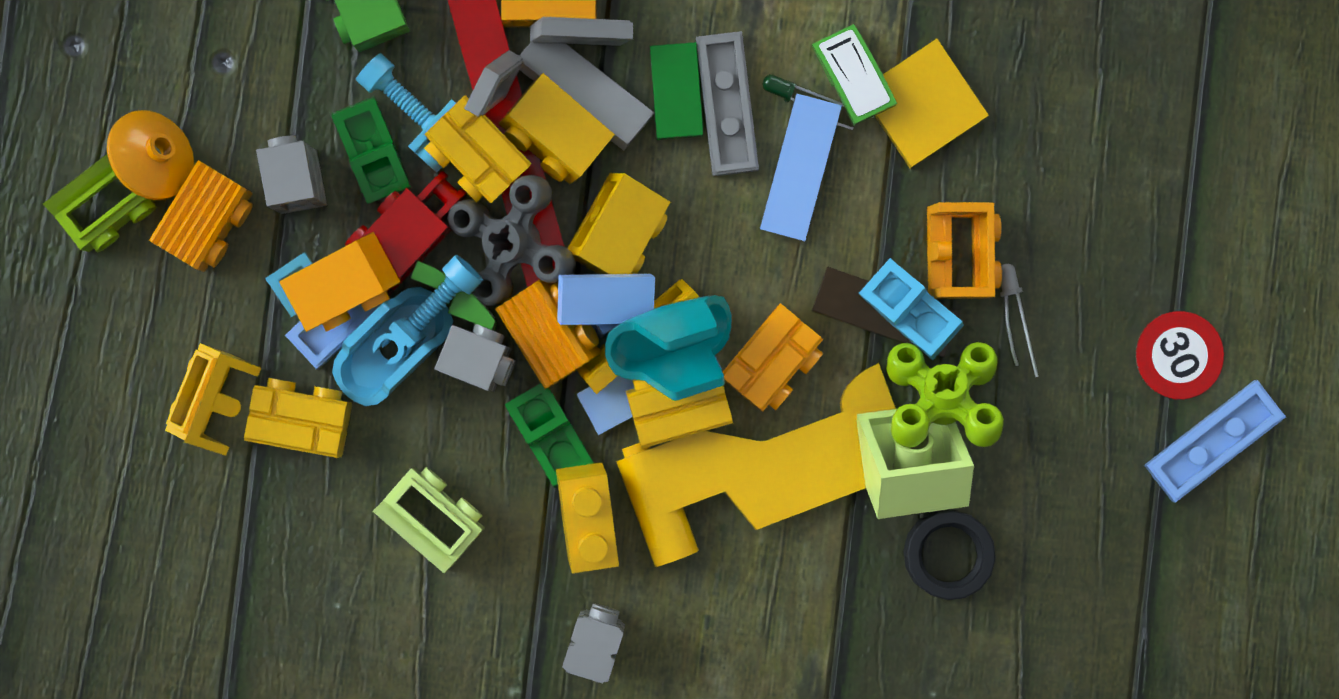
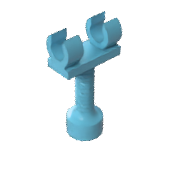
M379 53L362 69L356 81L369 93L375 90L384 91L383 93L387 94L388 98L391 97L390 100H394V103L401 107L400 109L404 110L405 113H408L407 115L411 116L412 120L415 119V123L418 122L423 131L408 147L437 173L442 167L424 149L429 143L424 134L456 102L451 99L437 115L432 114L431 111H428V108L421 105L420 101L418 102L414 95H411L407 89H404L401 83H397L396 79L394 80L392 71L395 65L382 53Z
M455 255L442 268L446 278L438 286V289L431 293L432 296H429L421 304L422 306H419L412 313V316H409V319L404 316L394 321L388 327L390 331L380 335L375 340L373 353L378 351L381 346L382 348L386 347L391 340L398 347L397 354L385 365L395 364L414 351L415 345L421 343L426 337L421 330L430 323V320L434 319L433 317L440 313V310L456 296V293L465 292L470 295L483 281L482 277L467 261Z

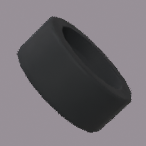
M954 510L935 511L918 520L908 533L903 550L905 568L913 582L931 596L945 600L967 598L981 590L991 577L996 560L994 541L986 527L971 515ZM955 527L962 529L972 538L976 545L977 558L975 566L968 576L959 581L943 582L936 580L927 572L923 565L922 549L924 542L931 533L940 528Z

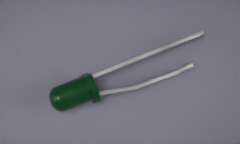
M767 75L762 83L765 91L783 97L785 102H789L790 99L793 102L795 101L792 98L794 89L797 88L844 107L843 103L799 87L794 82L775 75ZM837 122L838 126L845 127L853 130L854 128Z

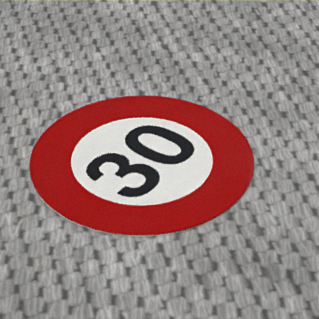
M1175 311L1155 318L1143 330L1137 343L1136 363L1141 377L1152 390L1168 398L1188 399L1204 393L1215 383L1223 367L1224 349L1218 332L1206 319L1194 313Z

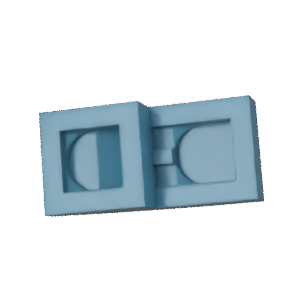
M891 258L859 292L860 296L932 360L936 358L964 326L963 321L931 296L920 282Z

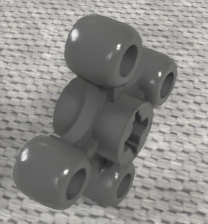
M522 176L513 182L509 192L512 208L509 214L502 219L493 218L486 205L480 201L476 203L473 199L459 201L449 210L448 224L451 230L462 237L475 236L481 238L483 250L490 259L487 267L479 272L483 281L472 292L485 306L501 305L510 298L513 292L511 272L520 263L531 265L536 276L547 283H557L559 275H572L574 272L575 258L572 252L564 246H547L540 243V233L533 224L537 213L544 210L552 198V189L549 183L540 176Z

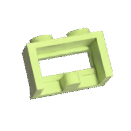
M413 467L372 512L440 571L446 573L485 529L478 522L483 515L464 498L461 497L456 503L444 493L443 489L447 484L431 469L425 467L420 472L416 467ZM411 486L415 487L465 531L451 548L397 503Z

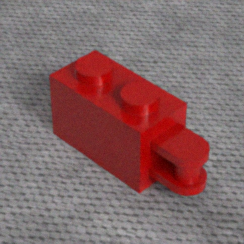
M444 171L440 172L417 197L408 188L401 195L397 191L392 192L378 207L377 212L381 216L368 229L365 225L360 226L345 243V246L372 232L375 233L400 280V283L386 290L389 297L412 274L417 261L423 262L452 231L443 221L448 217L451 207L457 202L464 200L467 192L463 189L459 191L447 181L449 176ZM433 194L445 204L436 214L425 205Z

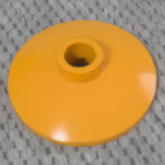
M138 110L121 117L109 132L107 138L108 160L113 172L126 188L143 198L151 200H166L178 194L194 167V155L187 137L173 121L153 111Z

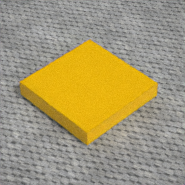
M935 39L883 74L897 104L875 115V117L910 169L989 116L938 39Z

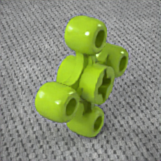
M901 343L894 346L889 352L886 370L889 378L900 386H914L920 395V399L916 404L902 405L893 414L891 434L896 443L907 448L917 447L926 439L932 422L939 425H948L959 421L964 426L966 437L972 444L979 447H988L995 444L1001 437L1004 419L1001 411L991 404H976L970 398L968 392L973 385H984L990 382L995 375L998 359L995 350L986 343H971L961 353L960 363L957 367L950 364H941L929 368L925 363L922 351L917 346L911 343Z

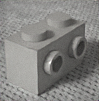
M475 324L472 332L452 325L434 370L484 390L495 392L497 384L506 386L516 360L508 358L512 349L502 345L505 338L504 335L478 324Z

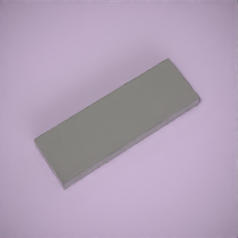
M742 31L696 37L712 177L759 171Z
M531 42L519 55L523 58L520 71L533 81L544 73L615 135L610 141L623 151H625L654 114L652 110L567 44Z

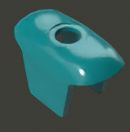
M703 296L664 305L622 322L613 328L607 336L605 356L609 367L615 375L622 378L647 382L674 401L723 386L725 384L724 374L715 355L723 349L730 337L732 314L729 305L722 296Z

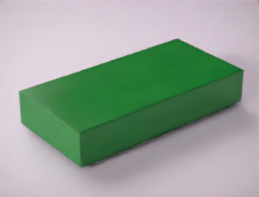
M696 42L650 46L657 140L703 137Z

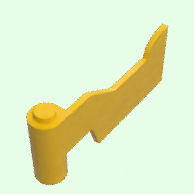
M876 364L865 369L849 382L841 396L840 413L766 441H756L704 431L675 439L653 448L650 446L642 449L640 442L623 448L622 452L625 458L616 461L655 567L677 561L699 551L683 507L725 492L753 528L758 530L865 489L856 422L857 414L896 409L880 365Z

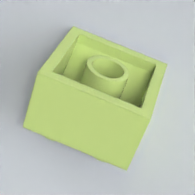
M897 409L857 414L856 422L865 486L877 519L969 506L974 464L956 422L948 425H939L932 422L924 442L917 447L907 448L897 444L891 434L892 417Z

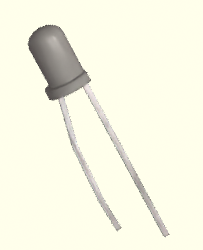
M1011 264L1001 265L1002 292L999 293L1000 297L1005 296V321L1015 366H1018L1009 324L1008 295L1016 294L1035 377H1038L1019 294L1023 290L1022 287L1019 288L1015 267Z

